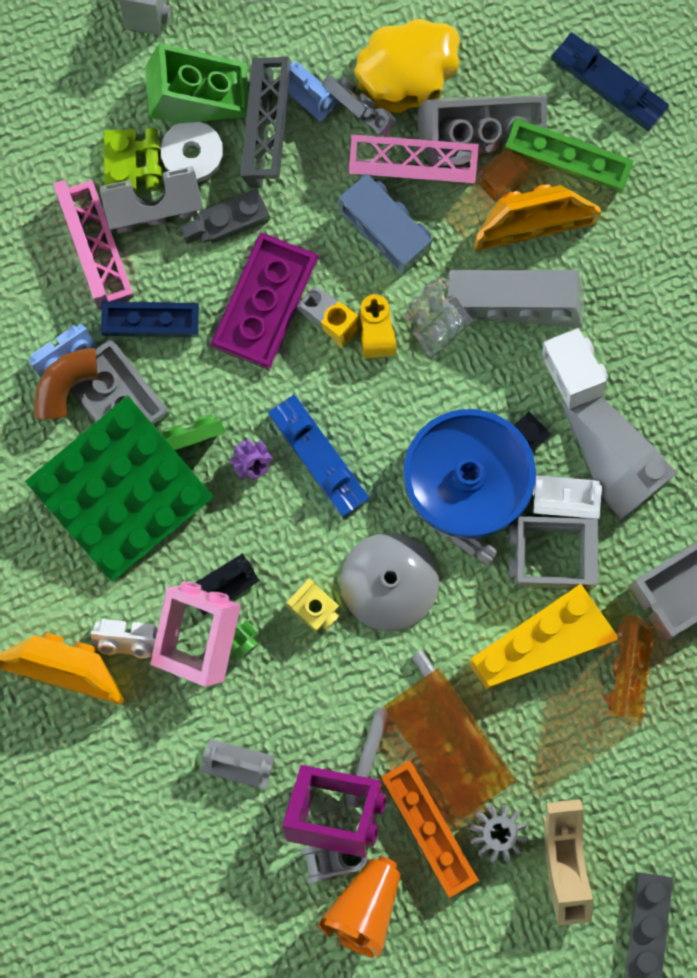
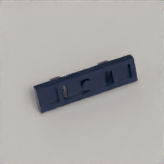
M573 32L567 36L552 55L551 59L648 132H650L670 106L649 90L646 84L634 79L602 55L599 49L591 43L587 44ZM593 61V65L588 69L590 62Z

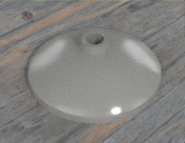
M397 533L376 534L357 544L346 557L340 576L341 594L348 610L364 625L380 631H399L421 621L432 608L439 588L437 567L430 553L416 540ZM387 573H393L397 581L393 584H388L384 580V576Z

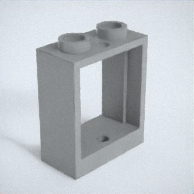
M518 517L515 521V526L509 527V545L514 546V558H509L508 575L509 578H514V587L574 589L582 584L585 590H593L598 585V519ZM525 531L580 533L579 578L525 576Z

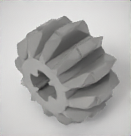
M493 805L487 806L489 819L481 812L476 814V818L483 825H470L471 831L480 832V837L472 838L470 842L472 845L483 842L484 845L477 853L480 857H483L491 850L490 862L496 863L500 851L503 861L505 863L510 862L511 858L508 849L514 854L520 855L522 851L515 844L516 841L520 843H527L528 841L527 837L518 835V831L526 829L527 824H514L520 816L518 811H514L507 818V805H501L498 816ZM498 824L500 829L505 828L507 831V836L502 837L505 841L501 844L498 839H492L490 832L495 831L492 827Z

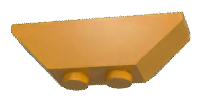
M548 184L534 188L532 192L523 194L519 191L505 194L496 203L476 236L474 249L475 252L596 225L601 215V210L597 205L562 185L554 187Z
M45 632L43 638L33 635L0 653V670L118 705L123 704L124 698L105 661L99 654L95 653L96 647L77 642L76 646L72 647L63 644V637Z

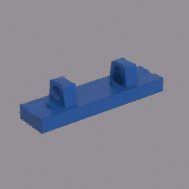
M295 394L268 412L270 419L342 518L369 501L370 497ZM303 429H310V431L297 439L298 434Z

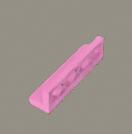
M352 134L349 174L475 183L479 144ZM357 142L371 143L379 154L372 160L356 159ZM376 143L389 145L383 150H381V148ZM394 145H403L411 156L403 163L392 162L385 153ZM409 146H419L420 148L413 152ZM426 147L435 148L443 157L434 166L423 164L417 157ZM440 148L452 150L445 155ZM457 150H470V168L455 167L448 158ZM382 156L386 161L376 160H378ZM414 158L418 164H413L409 162ZM445 161H446V162L448 163V165H449V166H440V165H441L443 162H445Z
M65 180L54 183L57 197L97 308L102 307V301L119 302L134 297L93 180L68 188ZM90 191L93 200L87 211L76 207L72 197ZM95 208L98 213V216L92 214ZM78 214L84 216L81 222ZM89 219L100 223L103 227L97 239L86 235L83 231ZM105 236L108 244L102 242ZM88 242L94 244L91 250ZM99 247L112 252L113 257L107 268L94 262L93 258ZM115 264L119 273L112 270ZM98 270L104 272L102 278H100ZM109 275L121 280L125 290L107 296L104 285Z

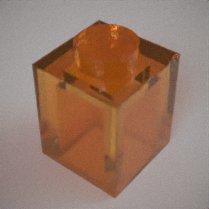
M507 148L480 170L477 183L497 203L505 194L514 192L526 182L529 173L527 162L520 154H514Z

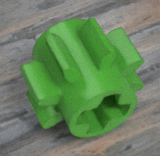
M247 620L242 625L237 622L229 660L235 655L239 661H242L258 645L253 639L258 633Z

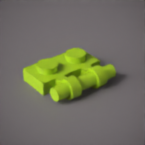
M156 128L145 129V139L143 141H137L136 129L104 130L105 185L131 180L134 192L138 193L137 181H146L147 191L159 190V180L162 178V168L158 166V153L161 152V141L158 139V130ZM137 155H146V166L137 168Z

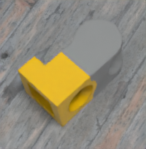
M313 287L297 305L298 310L305 318L331 336L333 341L342 349L360 329L358 315L318 287Z

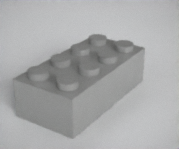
M697 542L628 585L643 610L645 611L650 608L653 612L648 618L664 642L697 622Z

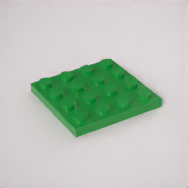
M128 395L25 480L26 484L111 582L117 579L214 497Z

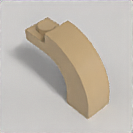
M581 799L546 803V816H543L544 844L549 885L557 924L560 926L592 922L593 897L588 882L583 852V806Z

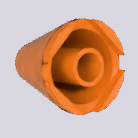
M379 856L378 859L371 858L322 916L317 925L318 928L329 938H331L334 932L336 937L341 940L340 945L369 958H373L375 955L377 959L380 958L401 876L400 872L396 870L398 865L384 856Z

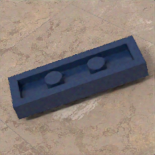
M102 301L101 334L102 336L199 338V303Z

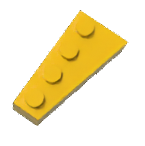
M580 584L473 656L467 663L484 688L488 690L533 672L609 646L620 640V638L582 584Z

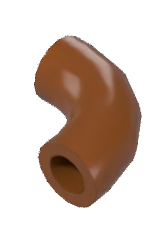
M86 348L64 354L45 369L36 385L33 407L35 418L56 419L67 416V396L71 389L78 383L98 380L95 348Z

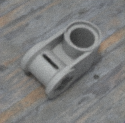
M317 847L300 849L301 854L305 855L309 872V877L306 878L307 884L336 878L337 875L356 872L366 864L368 859L367 852L366 858L362 857L358 865L350 866L344 862L343 853ZM317 855L319 856L321 871H319Z

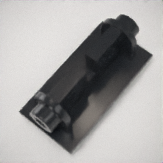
M242 553L195 583L201 585L202 591L208 593L220 592L228 595L230 600L260 582L255 574L252 565ZM199 609L203 616L209 613L207 611Z

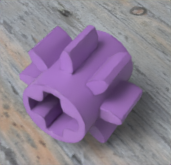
M248 438L234 447V457L230 458L229 462L235 468L234 471L240 479L248 475L255 481L256 478H260L268 472V462H271L273 458L267 452L268 448L261 440L254 444Z

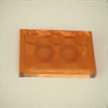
M625 615L624 624H620L618 628L617 639L621 646L619 657H616L613 663V675L616 677L615 690H612L609 694L608 708L612 711V717L628 725L642 727L655 628L635 615Z

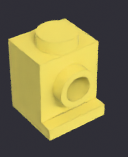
M310 578L287 602V608L315 633H318L321 628L327 631L339 618V615L336 614L339 605L315 585ZM313 601H318L322 605V609L317 613L309 609V605Z

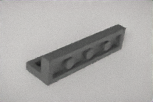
M289 57L252 58L240 174L250 188H262L263 179L280 178L291 66ZM281 67L280 76L273 81L274 71L272 68ZM274 93L278 97V104L270 111L271 96ZM271 123L275 127V134L267 140L268 126ZM266 152L272 156L271 169H264Z

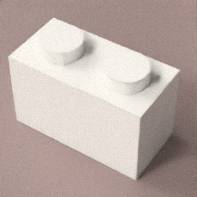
M579 328L543 342L542 358L568 409L604 396L606 382L609 381L604 365L598 364L593 356L595 351L592 342L588 337H583Z

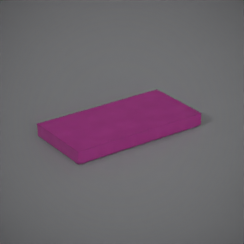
M260 232L212 339L211 348L270 371L295 315L297 305L301 301L318 262L319 255Z

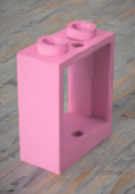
M184 581L179 586L168 587L150 665L204 687L224 682L241 605L229 601V596L226 594L202 591L201 585L193 582ZM186 604L214 614L204 660L176 649Z

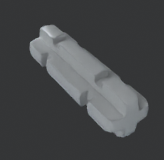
M438 531L445 538H452L451 542L470 555H477V559L485 565L491 564L497 555V549L488 543L484 545L482 543L483 540L480 538H457Z

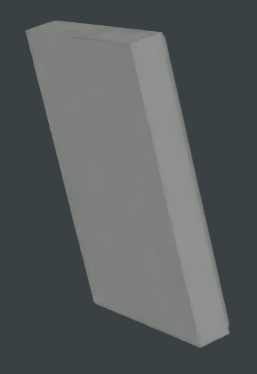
M112 338L95 349L98 380L81 382L71 389L72 394L94 422L127 395L154 426L170 415L167 408Z

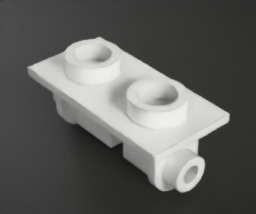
M102 619L101 622H95L94 631H91L92 646L96 647L95 651L106 655H114L116 653L129 654L142 659L152 657L158 631L156 624L133 622L131 633H126L125 621Z

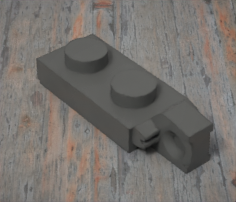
M328 74L322 82V86L380 135L386 137L393 125L396 124L397 121L388 110L383 108L375 109L374 107L377 103L362 92L358 94L355 91L358 86L345 76L338 79Z
M257 188L200 211L197 215L193 216L194 221L180 228L186 244L201 238L204 243L211 241L213 244L269 221L270 215Z

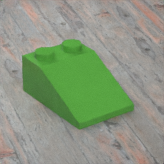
M160 43L157 45L146 64L150 118L174 123L246 118L249 96L246 63Z

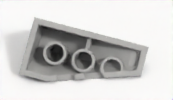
M547 95L427 99L418 108V133L421 140L479 144L478 155L496 150V147L506 144L515 118L546 128ZM426 147L424 149L430 166H434L443 158L435 148ZM440 148L445 155L452 150ZM457 150L448 159L453 165L464 164L470 161L471 151ZM445 161L440 166H446L448 163Z
M602 396L571 409H568L564 400L561 402L573 434L578 439L584 454L586 466L590 469L593 479L600 481L599 485L602 486L601 499L619 521L666 485L677 474L657 449Z

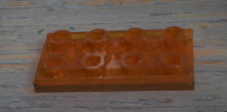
M440 667L384 705V708L460 819L517 781Z

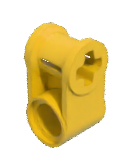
M369 295L362 301L360 309L361 343L364 360L396 356L395 334L391 323L388 301L380 295ZM370 308H376L379 317L374 318L372 313H370Z

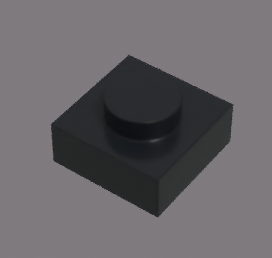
M530 411L514 425L527 440L532 453L552 435Z

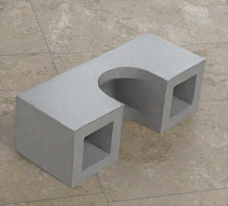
M193 166L163 172L164 191L154 201H144L137 197L131 180L100 186V194L109 230L116 228L117 232H125L134 229L135 224L147 222L148 225H156L166 222V217L178 215L179 218H188L197 215V210L203 209Z

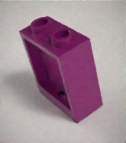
M301 765L282 824L286 841L366 858L369 845L374 846L377 840L378 825H375L377 815H383L386 806L387 796L382 794L380 780ZM316 788L366 797L357 833L306 823Z

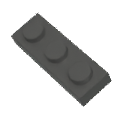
M637 872L625 969L626 977L662 978L673 877Z

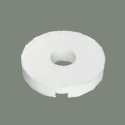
M179 123L174 125L162 140L161 160L167 172L193 166L197 183L211 178L219 170L222 163L223 145L220 137L213 128L205 123ZM189 146H196L201 152L196 158H187L183 154L184 150Z

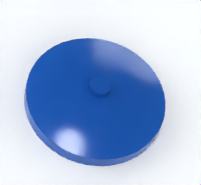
M477 409L455 410L431 420L412 440L404 463L405 490L416 513L434 529L457 538L476 539L488 537L509 527L522 515L529 504L536 481L534 456L522 433L504 418L491 412Z

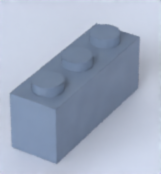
M365 174L339 197L338 210L404 275L430 252L432 244L431 234L421 223L416 224L409 217V211L401 202L397 201L395 203L387 195L388 191L378 179L373 180L368 174Z

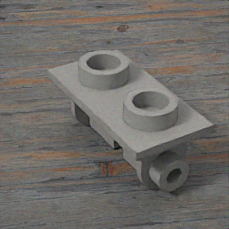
M209 739L208 747L205 749L202 760L201 772L266 789L275 756Z

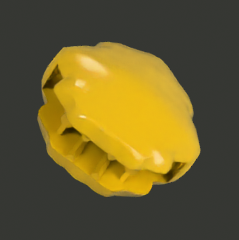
M413 19L404 25L379 28L371 35L368 46L358 52L354 75L359 80V89L377 103L376 109L383 108L395 114H402L410 108H419L424 100L439 99L442 95L444 83L454 76L459 68L458 49L460 37L457 30L448 24L434 23L425 19Z

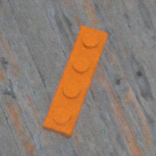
M411 760L381 776V780L448 898L478 882L477 876Z

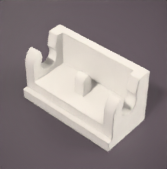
M536 475L530 511L537 514L599 519L602 486L599 485L600 481Z

